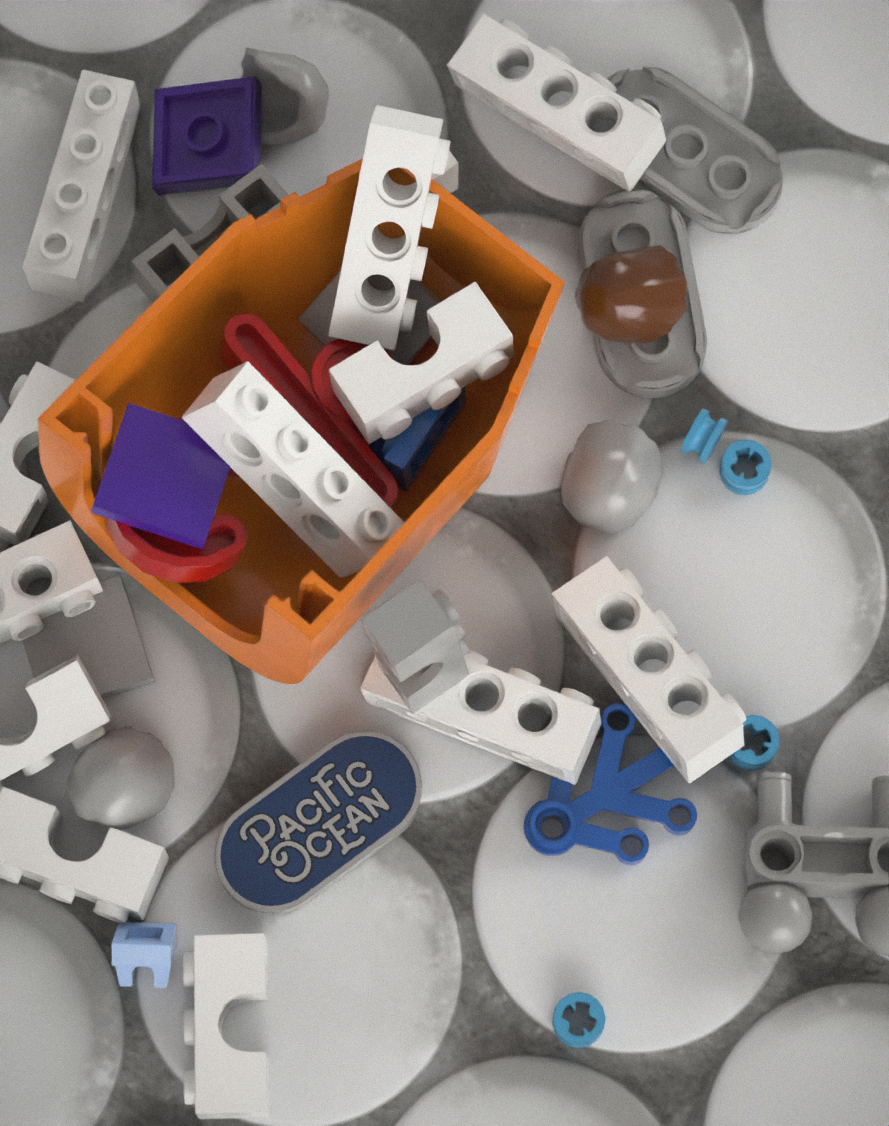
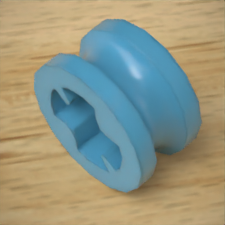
M702 408L693 422L680 452L685 455L689 452H695L699 456V462L705 465L719 443L728 421L724 418L718 421L712 420L709 416L710 411Z
M736 441L723 454L719 471L721 481L727 489L735 494H755L768 481L772 465L770 454L764 446L756 441ZM746 456L747 463L751 459L758 463L753 475L754 478L743 479L744 472L739 477L734 474L732 470L736 467L737 457Z
M749 715L746 716V721L743 722L744 731L750 730L754 737L762 734L765 736L767 742H764L761 748L764 754L756 756L751 749L744 751L739 749L728 757L738 767L744 770L755 771L763 769L771 763L779 748L780 738L777 728L770 720L763 716Z
M581 992L568 994L559 1001L554 1010L552 1020L554 1033L562 1043L569 1047H588L596 1042L603 1032L606 1019L604 1008L590 994ZM576 1005L587 1007L589 1009L588 1019L595 1022V1027L590 1033H588L586 1028H583L582 1036L569 1033L570 1022L562 1018L563 1013L568 1008L574 1013Z

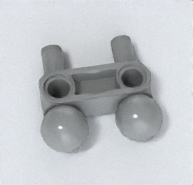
M783 772L760 774L758 776L757 800L758 823L746 831L744 872L748 893L741 901L738 915L741 930L745 937L756 948L766 952L777 954L791 951L801 945L811 931L813 915L807 897L862 899L857 906L855 916L858 934L861 940L873 952L889 957V873L882 870L877 861L879 855L889 854V775L875 777L872 781L873 827L796 825L792 823L791 775ZM770 850L779 851L786 856L790 867L781 871L771 870L762 862L761 854Z

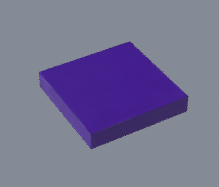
M256 76L155 89L152 189L158 195L231 187L261 164L262 83Z
M128 403L91 513L203 549L230 466L185 421Z

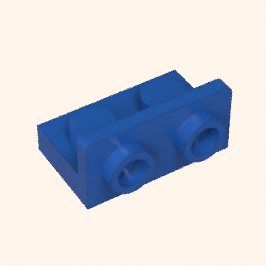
M465 387L461 388L460 395L447 406L437 410H433L430 407L413 417L410 426L401 434L391 439L380 437L369 444L368 447L393 475L400 489L408 491L465 405Z

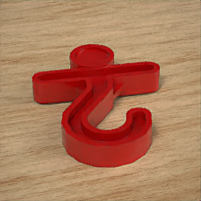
M246 313L232 317L226 324L219 347L220 358L228 370L249 362L392 509L398 495V484L393 475L363 441L362 438L364 436L333 392L328 370L368 345L344 339H336L327 343L316 355L308 375L266 323L258 316ZM383 348V349L386 351V353L388 354V356H389L391 359H393L391 353L388 352L385 348ZM230 467L227 477H240ZM217 514L214 516L203 549L105 518V526L117 549L124 557L143 573L173 583L207 581L233 569L239 563L247 541L246 529L242 522L228 514Z

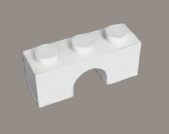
M476 282L427 310L429 333L439 346L437 352L428 361L413 366L397 363L388 356L377 340L328 369L333 392L368 444L380 437L391 439L401 434L410 426L413 417L430 407L433 410H437L447 406L460 395L461 388L478 378L481 380L491 379L508 366L509 359L514 357L513 335Z
M37 361L28 376L22 374L14 384L9 397L11 407L2 423L0 422V538L14 545L28 540L49 502L43 486L20 473L24 457L32 449L39 446L38 417L75 381V379Z
M78 654L27 681L25 689L36 707L37 722L28 733L20 737L5 738L0 736V791L4 787L1 782L2 779L19 770L22 771L25 777L30 776L53 763L55 759L52 752L70 742H72L75 749H79L106 733L102 725L110 721L111 713Z
M2 788L0 792L1 879L18 884L21 876H25L42 883L39 891L59 901L72 904L74 897L78 896L96 903L93 912L109 920L125 924L128 916L144 921L169 859L163 846L110 827L102 847L94 856L83 861L65 860L59 857L55 851V838L63 820V816L58 808L11 789Z
M264 933L194 935V951L184 952L183 956L184 986L194 987V1010H184L185 1046L195 1045V1069H185L184 1071L185 1105H195V1114L199 1119L270 1117L269 1057L266 1051L243 1052L236 1050L224 1041L222 1032L224 1019L234 1006L244 1001L268 1000V942Z

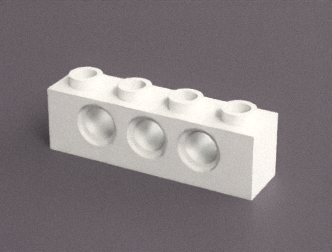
M483 14L447 64L455 85L630 192L666 142L660 113L641 99L635 98L630 102L615 93L617 91L616 87L602 75L591 71L587 76L573 68L570 58L559 49L551 45H546L542 49L530 42L528 34L514 22L503 19L499 23ZM524 65L528 67L527 71L519 78L509 79L504 77L506 72L514 66ZM562 91L572 93L571 98L562 105L554 106L548 104V100L555 93ZM612 118L617 121L615 126L607 132L599 133L591 130L592 126L600 119Z
M82 69L22 266L31 291L84 302L141 110L135 81Z
M379 105L375 106L369 125L328 336L367 345L378 340L383 348L395 350L400 331L411 333L418 300L407 298L410 280L422 281L428 248L418 246L421 227L433 228L439 201V195L429 193L432 174L444 175L451 141L440 139L443 119ZM398 167L408 169L414 174L417 181L406 186L396 184L390 179L388 171ZM386 221L395 222L403 228L405 235L399 238L386 237L379 231L377 225ZM375 274L384 275L393 282L394 287L389 290H378L369 284L367 278Z
M249 362L214 377L182 416L185 422L340 578L359 572L404 524L402 519Z
M71 520L0 552V644L10 639L22 641L39 633L44 628L41 619L61 610L66 617H74L95 605L96 601L93 595L103 590ZM39 578L52 580L50 587L40 595L26 594V589L32 581Z
M606 556L552 593L556 617L690 784L745 745L743 722L746 721V716L740 705L728 692L720 696L708 680L712 676L702 658L694 650L686 654L675 640L678 637L677 631L667 615L661 609L652 612L641 597L644 596V591L632 572L627 568L619 571L608 556ZM616 618H625L632 622L623 630H611L606 627L611 620ZM650 659H658L666 663L662 669L656 672H645L639 669L643 662ZM682 701H693L700 705L696 712L689 715H681L672 710L676 704Z
M470 650V653L464 656L469 676L412 714L381 671L374 656L360 688L367 704L576 785L601 726L599 708L592 706L594 701L589 696L570 688H562L561 693L540 686L541 680L538 677L518 668H510L508 673L487 666L488 659ZM480 691H491L499 696L495 706L487 711L473 710L469 707V702ZM533 711H543L552 717L550 724L539 732H530L521 726L523 718Z

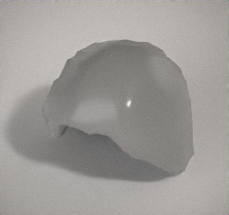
M246 48L241 63L243 68L241 78L256 76L262 83L261 144L298 142L317 132L325 121L329 98V87L317 67L295 55Z
M604 420L599 423L588 424L577 438L574 450L567 458L561 484L563 505L571 513L575 522L582 527L597 528L607 534H616L632 527L642 517L658 494L663 467L657 443L649 439L642 429L632 424L623 425L616 423L614 420Z
M132 726L106 730L103 736L92 742L75 760L72 772L67 780L66 796L77 816L88 821H97L107 827L127 829L149 820L165 808L174 789L173 759L159 739L151 733L137 731Z

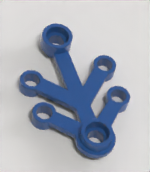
M614 703L606 707L602 713L600 727L603 732V738L591 790L570 802L573 784L552 776L547 799L535 803L528 810L524 819V835L528 844L538 853L546 856H559L568 852L574 845L613 853L621 863L626 865H636L642 862L649 849V841L644 832L637 828H626L621 832L584 822L602 810L663 824L669 833L677 836L685 835L693 829L697 820V810L689 800L676 798L667 801L632 793L674 767L660 747L618 772L625 739L630 736L635 725V715L627 705ZM620 713L627 718L628 726L621 731L613 730L609 727L607 718L611 714ZM674 808H683L688 812L690 821L684 826L674 825L669 819V812ZM548 819L558 820L562 824L563 832L557 837H548L541 830L542 823ZM627 837L636 838L642 845V851L635 856L626 855L621 850V841Z

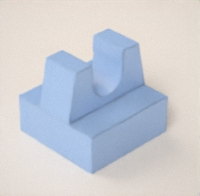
M118 923L112 941V966H116L120 986H132L135 968L139 966L149 967L153 970L155 987H167L176 949L177 924Z

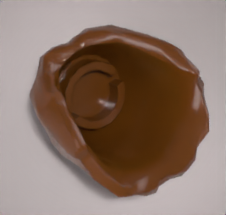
M661 245L612 252L584 269L577 285L575 300L585 327L599 337L622 343H649L669 333L684 314L687 308L685 294L688 289L685 275L679 270L677 258Z

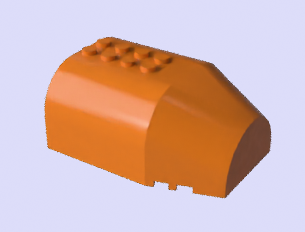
M363 158L328 175L326 184L300 197L294 192L282 198L280 207L256 219L250 214L234 222L38 417L39 453L44 475L58 500L89 538L124 571L217 647L254 672L283 684H298L302 682L488 479L565 284L561 278L431 179L429 193L439 195V201L433 228L421 227L418 246L428 248L421 282L441 301L476 282L512 333L514 357L509 359L508 366L495 377L488 380L478 378L465 386L466 403L407 492L398 487V495L392 510L402 519L404 524L359 572L340 578L241 477H227L215 515L228 514L234 516L244 525L247 541L239 563L233 569L202 582L173 583L143 573L119 552L105 526V517L91 513L128 403L173 418H182L214 377L229 371L220 358L219 347L227 322L238 314L249 313L263 320L307 374H310L316 355L325 345L298 319L342 268ZM398 167L388 171L390 179L396 184L406 186L417 181L414 174L408 169ZM386 221L377 225L379 231L386 237L399 238L405 235L403 228L395 222ZM433 337L408 366L422 364L434 356L439 346ZM362 438L363 441L369 446V444H368V442L366 441V439H365V438Z

